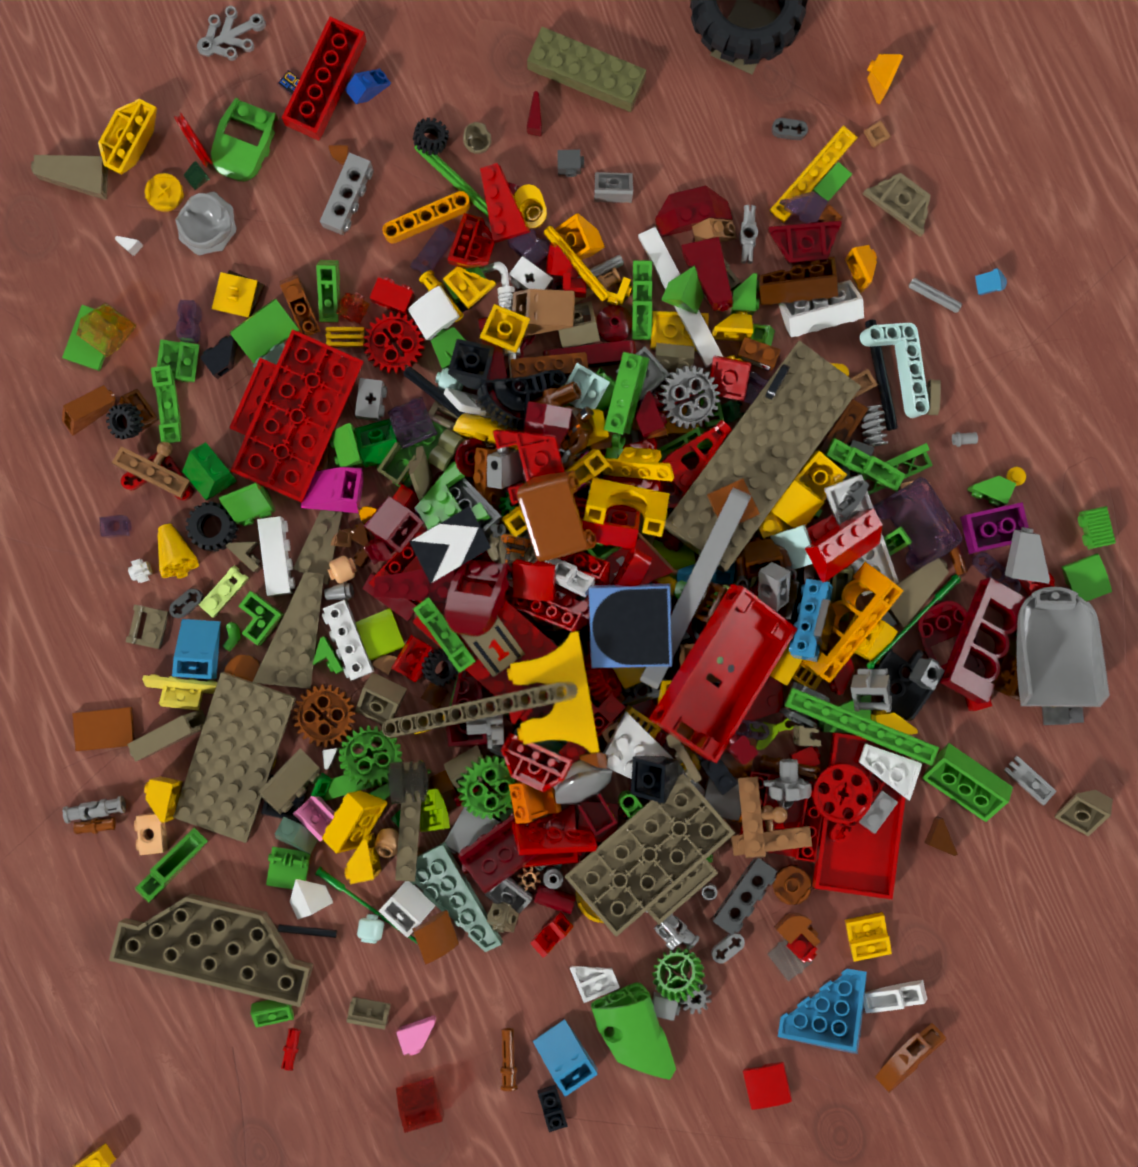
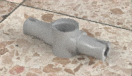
M750 205L744 206V222L741 224V232L739 234L740 246L742 247L741 263L746 264V261L747 264L753 263V248L756 246V237L758 235L757 223L755 222V205H751V208ZM744 232H751L753 234V237H746L744 235Z

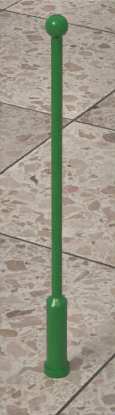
M954 574L935 594V598L872 662L867 663V668L874 669L875 664L938 600H941L959 583L961 578Z
M321 866L315 873L316 876L321 877L340 892L344 891L397 929L380 912L346 889L343 883L323 870ZM410 935L408 938L417 944L416 938Z

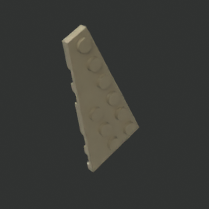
M304 572L255 675L254 683L311 689L324 574Z

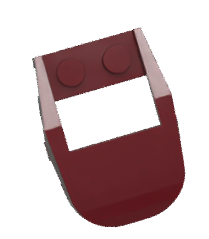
M470 560L460 566L451 581L445 606V619L449 628L454 633L467 636H481L491 630L498 619L497 613L500 607L503 608L506 601L504 596L509 586L507 573L512 570L508 563L499 564ZM464 580L495 584L491 597L457 592V589Z
M945 601L936 604L918 620V632L927 659L932 658L936 660L931 646L959 635L967 615L966 610L959 603ZM976 633L973 643L983 648ZM968 653L964 668L973 673L986 668L980 658ZM947 663L941 665L940 667L945 670Z

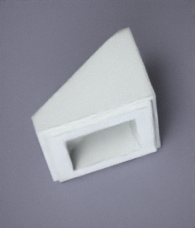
M120 236L115 237V240L134 256L143 247L139 240Z
M340 747L322 751L325 770L332 768Z

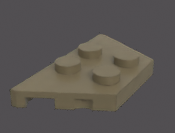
M898 173L870 189H865L863 192L864 196L921 237L923 235L925 219L928 213L927 208L931 196L929 193L902 173Z

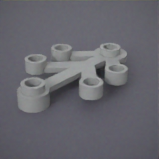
M228 6L225 9L227 16L221 34L215 38L216 29L221 25V20L216 14L209 16L208 21L210 25L206 37L201 38L197 43V49L201 55L212 56L215 53L227 57L231 61L235 60L238 57L235 48H222L219 45L223 43L242 48L246 52L254 50V43L251 39L241 40L235 37L251 29L262 31L266 26L263 16L253 14L249 21L231 29L234 19L238 16V12L235 7ZM234 11V14L229 15V12ZM260 19L258 23H254V20ZM212 20H218L216 23H212ZM247 43L251 44L249 48L245 47ZM205 44H209L207 48H203ZM230 52H234L233 56H229L228 54Z

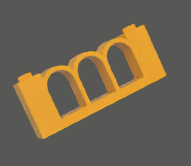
M864 562L853 576L855 580L850 581L843 589L842 600L832 604L836 614L832 633L838 634L841 639L828 655L823 650H820L818 662L802 660L829 683L904 591L867 562ZM872 591L876 595L861 613L856 608V599L862 592ZM848 612L856 613L859 617L845 634L842 633L838 626L841 617Z

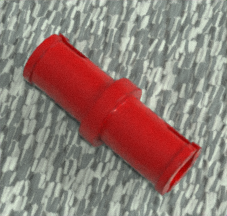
M297 1028L288 1029L287 1042L283 1047L284 1056L281 1069L287 1071L293 1070L295 1056L299 1051L297 1046L301 1030Z

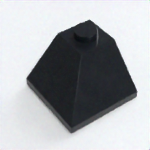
M456 339L448 374L464 386L479 390L480 385L490 378L495 346Z
M634 756L632 761L631 794L659 803H666L678 779L679 760L664 756Z

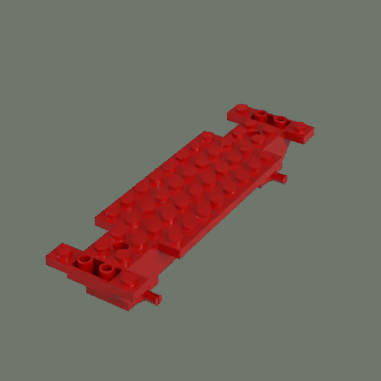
M421 526L410 541L427 532V530ZM410 541L400 553L396 552L371 579L369 584L373 588L375 577L423 569ZM464 580L462 584L460 583L457 592L491 597L493 589L487 583ZM505 601L503 608L500 607L497 616L525 653L514 663L542 658L559 648L507 601ZM433 602L445 617L446 603ZM417 616L412 622L441 647ZM457 634L475 659V662L465 670L494 696L546 686L539 682L528 685L513 684V680L509 681L507 669L511 668L510 666L493 677L462 635ZM546 691V693H545L546 699H548V697H549V694H548L547 691ZM612 694L599 707L591 702L597 738L625 708ZM555 704L526 709L520 716V719L524 722L530 718L538 717L541 712L548 715L553 710ZM568 741L559 751V754L575 763L588 749Z

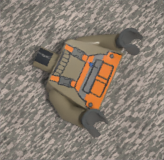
M494 523L491 525L493 534L490 535L489 539L491 548L487 552L493 563H508L512 570L507 573V581H513V562L519 559L532 563L536 557L532 542L528 538L505 534V526L500 524L497 530L498 525Z

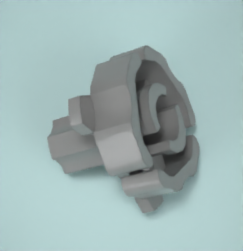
M503 715L466 722L467 735L487 734L488 749H492V745H503Z
M782 759L780 761V777L775 780H764V786H768V795L772 799L783 800L786 795V801H797L811 796V784L798 775V760Z

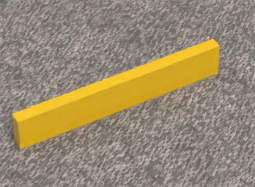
M843 125L774 204L770 212L784 223L856 141L857 136Z

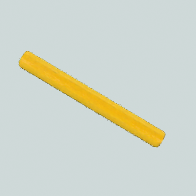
M552 226L547 227L544 230L545 236L551 243L557 244L575 270L601 301L606 300L609 297V292L556 230Z

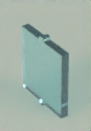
M785 939L782 942H778V945L767 954L787 981H790L797 974H802V970L813 961L803 963L786 946L788 941Z

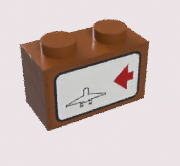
M744 337L736 358H741L743 361L751 362L753 366L772 372L781 349Z

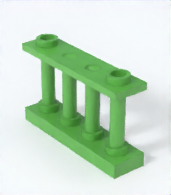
M623 352L604 430L621 435L624 433L631 434L650 358Z

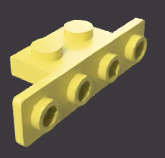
M155 674L150 676L143 675L142 679L146 687L162 689L159 701L160 706L199 710L203 693L214 694L218 683L213 680H208L207 682L198 681L194 678H189L188 680L172 676L166 678Z

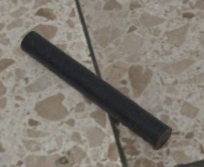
M279 924L278 932L337 937V930Z

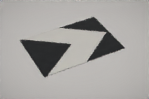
M470 506L410 541L430 584L491 548Z

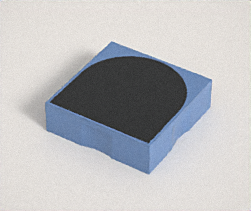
M642 584L631 587L596 585L589 587L592 668L672 666L670 584Z

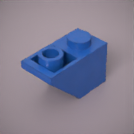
M375 69L354 74L345 91L355 104L370 101L386 89L391 82L381 69Z

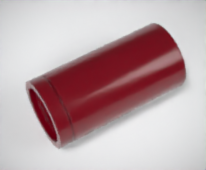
M539 884L533 902L570 915L576 896Z

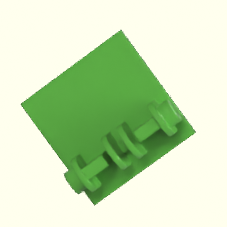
M272 846V851L268 857L270 864L266 885L293 889L295 879L306 881L310 854L300 850Z

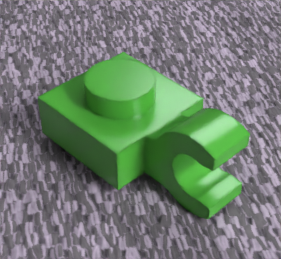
M613 434L612 448H607L605 458L618 459L624 450L625 438H621L620 434Z

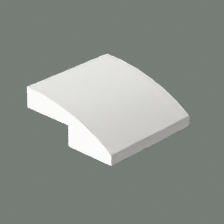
M441 286L432 289L408 308L426 340H431L443 328H449L460 317Z

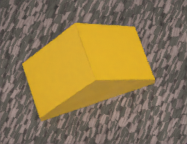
M592 409L594 415L589 421L593 426V432L590 435L587 446L609 437L608 431L604 430L606 422L602 410Z

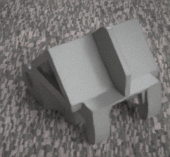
M887 668L858 669V675L853 676L851 684L855 712L860 710H886V712H891L892 696H890V675H886L888 674ZM881 695L884 696L885 702H861V696Z

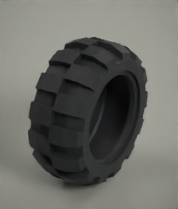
M691 0V21L695 32L702 36L701 42L710 52L713 53L715 49L721 52V59L733 63L734 59L737 58L744 59V65L759 64L761 58L765 57L766 60H771L782 54L784 47L790 46L793 43L803 23L808 0H778L780 15L770 24L754 29L739 27L728 21L719 10L716 0Z

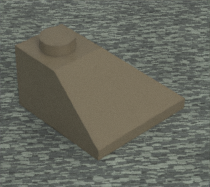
M1097 790L1077 793L1055 814L1054 818L1089 836L1111 816L1113 799Z

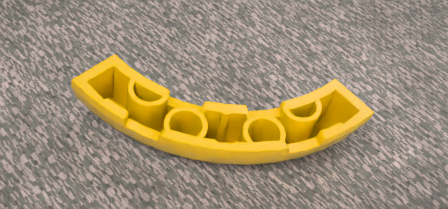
M469 413L460 415L453 431L462 436L476 438L481 441H486V438H488L487 441L496 444L493 430H505L504 425L498 426L497 421L491 422V419ZM517 445L509 446V449H517V450H518V446H517Z

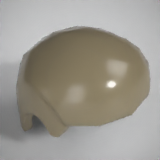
M470 123L464 130L463 143L471 153H484L491 146V133L488 132L486 125L483 123Z

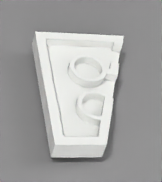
M864 744L859 763L910 801L922 763Z

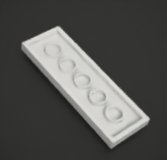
M857 475L824 488L838 525L861 510L873 508L867 491L860 504L848 517H840L836 511L840 508L839 504L841 502L851 499L847 494L850 490L849 487L854 482L863 480L862 475ZM881 532L880 544L851 564L853 573L855 575L863 563L867 562L896 584L899 581ZM864 591V592L861 593V595H862V596H865V595L870 594V593H873V592H872V591Z

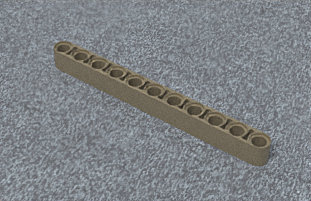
M560 682L394 718L383 723L382 732L387 737H397L569 701L577 696V687L572 682ZM564 687L567 690L566 696L563 693ZM546 691H547L548 694H549L548 699H546V697H545ZM528 695H529L530 698H531V702H530V703L528 702Z

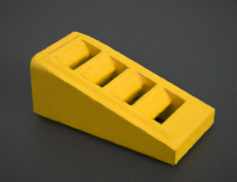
M801 661L791 679L815 691L823 678ZM800 668H804L801 675L797 677L796 675L799 672ZM807 671H809L810 675L804 682L802 679L806 675ZM814 675L817 676L812 686H810L809 682Z
M629 705L626 706L618 718V722H620L625 711L632 715L635 721L640 717L637 723L642 726L646 721L647 723L643 728L646 732L651 725L653 726L649 735L654 739L662 729Z

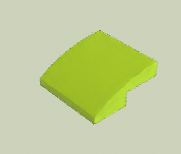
M390 608L355 622L370 661L405 646L403 636Z
M439 790L422 791L420 832L450 828L446 805Z

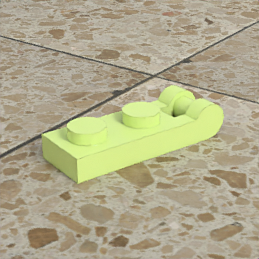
M232 566L220 582L200 602L199 606L212 618H215L245 585L249 577L241 574L237 566ZM233 577L238 580L235 585L230 581Z

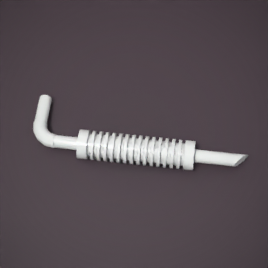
M494 262L481 266L480 269L483 274L499 270L502 287L497 288L499 306L512 311L513 292H515L513 286H509V273L505 264ZM520 347L516 353L505 348L503 349V355L509 358L510 378H512L510 361L511 359H516V355L521 354Z

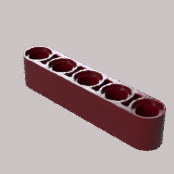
M628 340L550 349L543 351V356L585 352L589 368L621 364L623 352L636 354L635 341Z

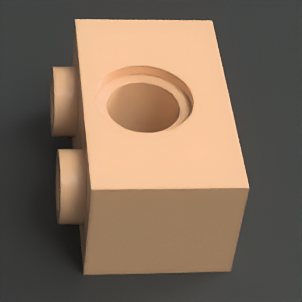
M155 813L136 816L134 828L138 833L136 849L139 851V855L168 851L166 822H160ZM148 829L154 832L152 839L147 836Z

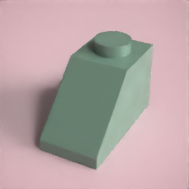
M283 817L275 832L276 839L310 855L318 842V839L307 828L286 817Z

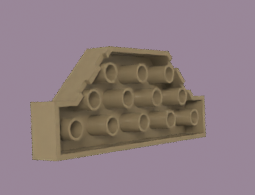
M196 894L188 895L146 922L128 918L119 921L109 961L297 1007L304 1003L313 968V963L294 959L266 911Z

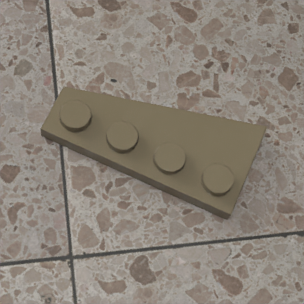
M320 511L293 569L303 574L304 572L324 574L323 583L329 585L330 576L327 570L330 569L329 564L333 560L336 546H331V541L334 535L340 531L343 512Z

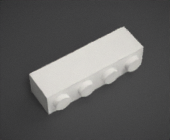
M281 516L257 519L267 596L293 594L295 579L291 577L290 571L293 570V562L288 555L291 546L289 539L286 540V532H288L287 521H284V518Z

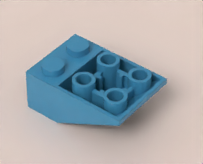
M182 619L174 653L172 677L217 679L221 621Z
M565 1019L533 1040L551 1076L565 1097L598 1075L596 1065Z

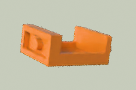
M521 781L509 784L516 823L532 822V819L540 816L562 812L561 804L556 803L553 787L542 792Z

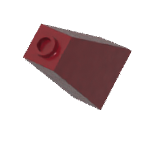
M719 237L681 245L683 258L689 268L695 266L702 291L713 310L726 311L733 307V299Z

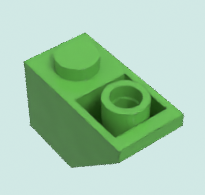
M753 273L733 291L731 315L736 314L738 311L747 312V315L753 316L755 310L759 309V298H756V291L760 289L757 273Z
M996 476L968 487L967 491L971 492V495L977 499L984 498L988 500L992 506L1002 507L1008 504L1016 483L1001 476Z

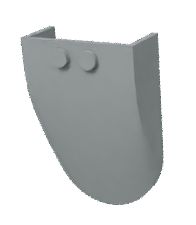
M1062 587L1042 588L1032 593L1020 608L1017 623V676L1021 706L1101 707L1110 696L1099 620L1092 605L1079 597L1075 591Z

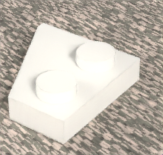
M570 966L571 973L584 1003L620 988L612 968Z

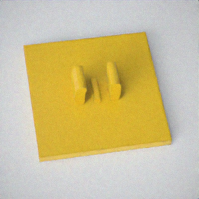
M220 272L212 310L249 318L258 281Z

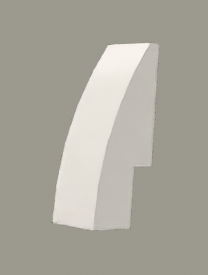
M923 980L896 984L865 992L864 1008L866 1014L925 1004L927 995Z

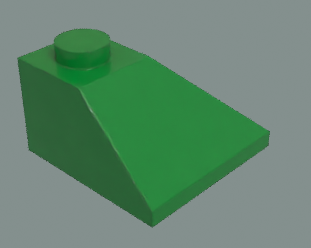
M392 418L355 428L358 449L365 468L382 463L393 445L397 443Z

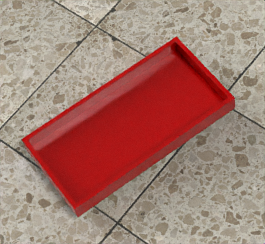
M832 732L828 767L847 764L858 768L867 776L870 770L859 763L864 744L911 759V757L857 735ZM835 769L832 776L835 780H840L843 773L841 770ZM857 774L853 775L851 778L852 784L854 786L861 784V777ZM870 780L872 790L875 791L877 784L875 781ZM885 783L881 790L898 802L876 834H873L862 824L858 823L848 840L844 843H836L831 839L830 830L835 822L823 817L812 887L821 890L893 900L906 798ZM844 788L842 791H838L841 800L843 797H847ZM862 796L856 799L859 805L866 803V799ZM826 802L824 811L826 813L833 812L834 805L831 802ZM847 813L845 818H851L853 813ZM840 824L843 827L840 831H835V833L837 834L836 839L843 838V830L845 828L849 830L850 827H847L844 824Z

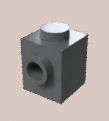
M557 150L558 175H566L567 177L581 175V168H584V156H580V150Z

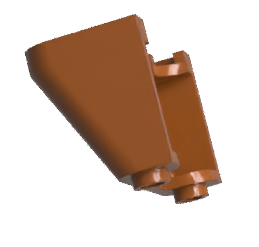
M574 470L533 477L518 488L519 504L536 558L540 562L591 549L596 545L595 534L590 529H583L573 496L579 487V479L575 475Z

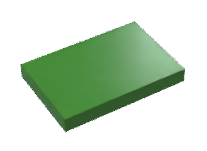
M275 298L229 333L254 364L260 356L268 354L274 345L281 344L287 340L292 329L295 331H299V329Z
M81 305L62 358L100 371L119 318Z

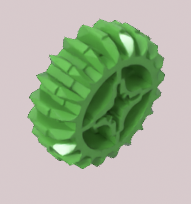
M677 948L676 953L674 950H670L669 955L663 953V959L657 958L660 964L654 965L657 971L653 972L652 976L656 978L653 980V984L657 985L656 990L661 992L662 997H667L669 1001H673L675 998L676 1002H680L681 997L684 1001L688 1000V995L693 998L694 990L700 992L697 986L704 985L700 978H704L705 974L701 972L704 970V966L700 964L701 960L696 958L694 952L689 954L688 949H684L682 952L681 948ZM691 966L692 976L691 979H688V972L690 971L689 968ZM667 970H668V971H669V977H668V979H667L668 982L666 983V982H665V975H666V972H667ZM673 971H675L676 973L681 974V975L684 977V979L681 978L680 976H679V977L676 976V974H675ZM681 984H685L682 988L674 989Z

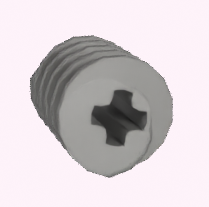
M883 405L868 406L867 408L869 409L861 420L866 422L861 425V428L866 430L862 435L868 437L863 440V443L871 447L888 444V441L882 440L887 434L881 433L882 430L886 429V426L880 425L885 419L879 418L880 415L884 414V411H880L878 408Z

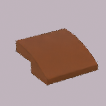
M447 910L429 917L430 921L412 928L425 965L439 959L459 945Z

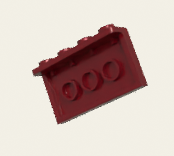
M514 812L504 822L497 823L490 832L479 836L472 845L465 846L458 855L461 863L484 894L539 855H519L512 830V823L515 821ZM520 823V825L529 826V823Z

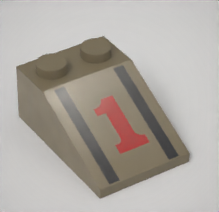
M499 617L491 630L481 636L462 635L493 677L525 655Z

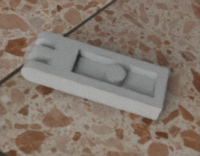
M1016 756L1014 760L1019 765L1017 766L1011 761L1009 766L1014 769L1013 772L1007 767L1004 771L1041 805H1045L1057 791L1021 758Z

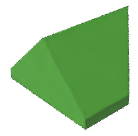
M695 266L668 282L661 301L697 314L704 295Z

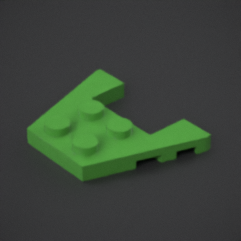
M455 461L415 507L428 530L462 511L449 490L452 485L465 477L457 469ZM481 502L471 508L477 521L482 519L485 521L491 518Z

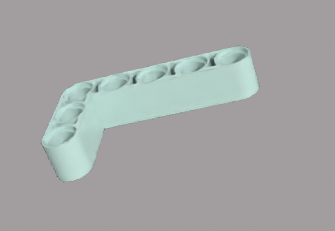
M913 323L873 325L862 331L860 341L864 346L895 345L905 414L909 418H916L926 414L929 410V400L917 327Z

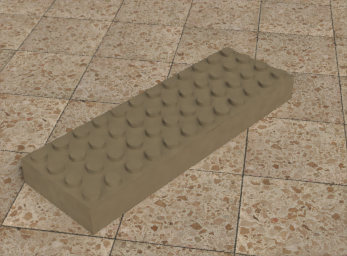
M799 340L665 521L664 530L700 556L718 519L707 494L743 478L760 514L737 525L717 566V569L722 573L726 572L861 386ZM783 364L790 366L772 400L766 398L765 395Z

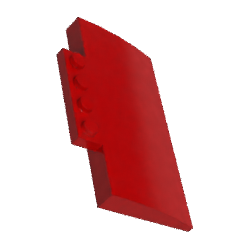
M292 329L277 365L259 358L230 424V429L246 435L230 471L302 503L364 361Z

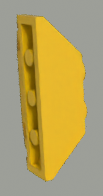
M137 99L135 102L115 110L98 142L105 167L122 175L137 164L154 132L157 107Z

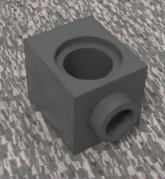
M920 658L909 679L921 688L934 690L945 670L939 666L940 663L932 658Z

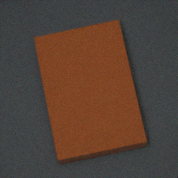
M132 707L72 713L75 752L125 747L135 740Z

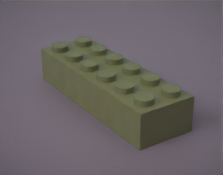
M541 27L527 59L528 70L629 112L633 109L646 77V69L545 27Z

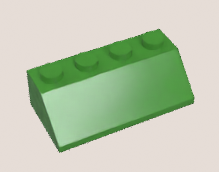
M950 743L936 755L933 765H930L922 776V779L985 822L1009 802L1013 789L1010 784Z

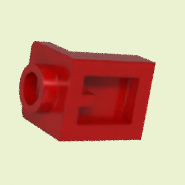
M802 934L791 944L788 942L785 945L803 963L806 961L810 963L817 956L815 953L817 948Z

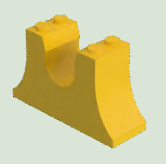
M578 632L570 633L562 646L549 655L535 660L510 664L511 668L507 669L509 681L513 680V684L528 685L539 682L550 685L560 682H572L577 687V696L574 699L555 703L553 710L546 716L533 717L520 724L521 727L517 728L519 740H523L524 744L545 740H566L585 747L591 753L599 752ZM564 687L563 693L566 696L567 690Z

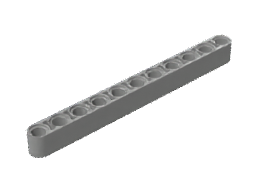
M734 487L670 616L673 656L751 498V495ZM669 666L646 667L640 681L658 689Z

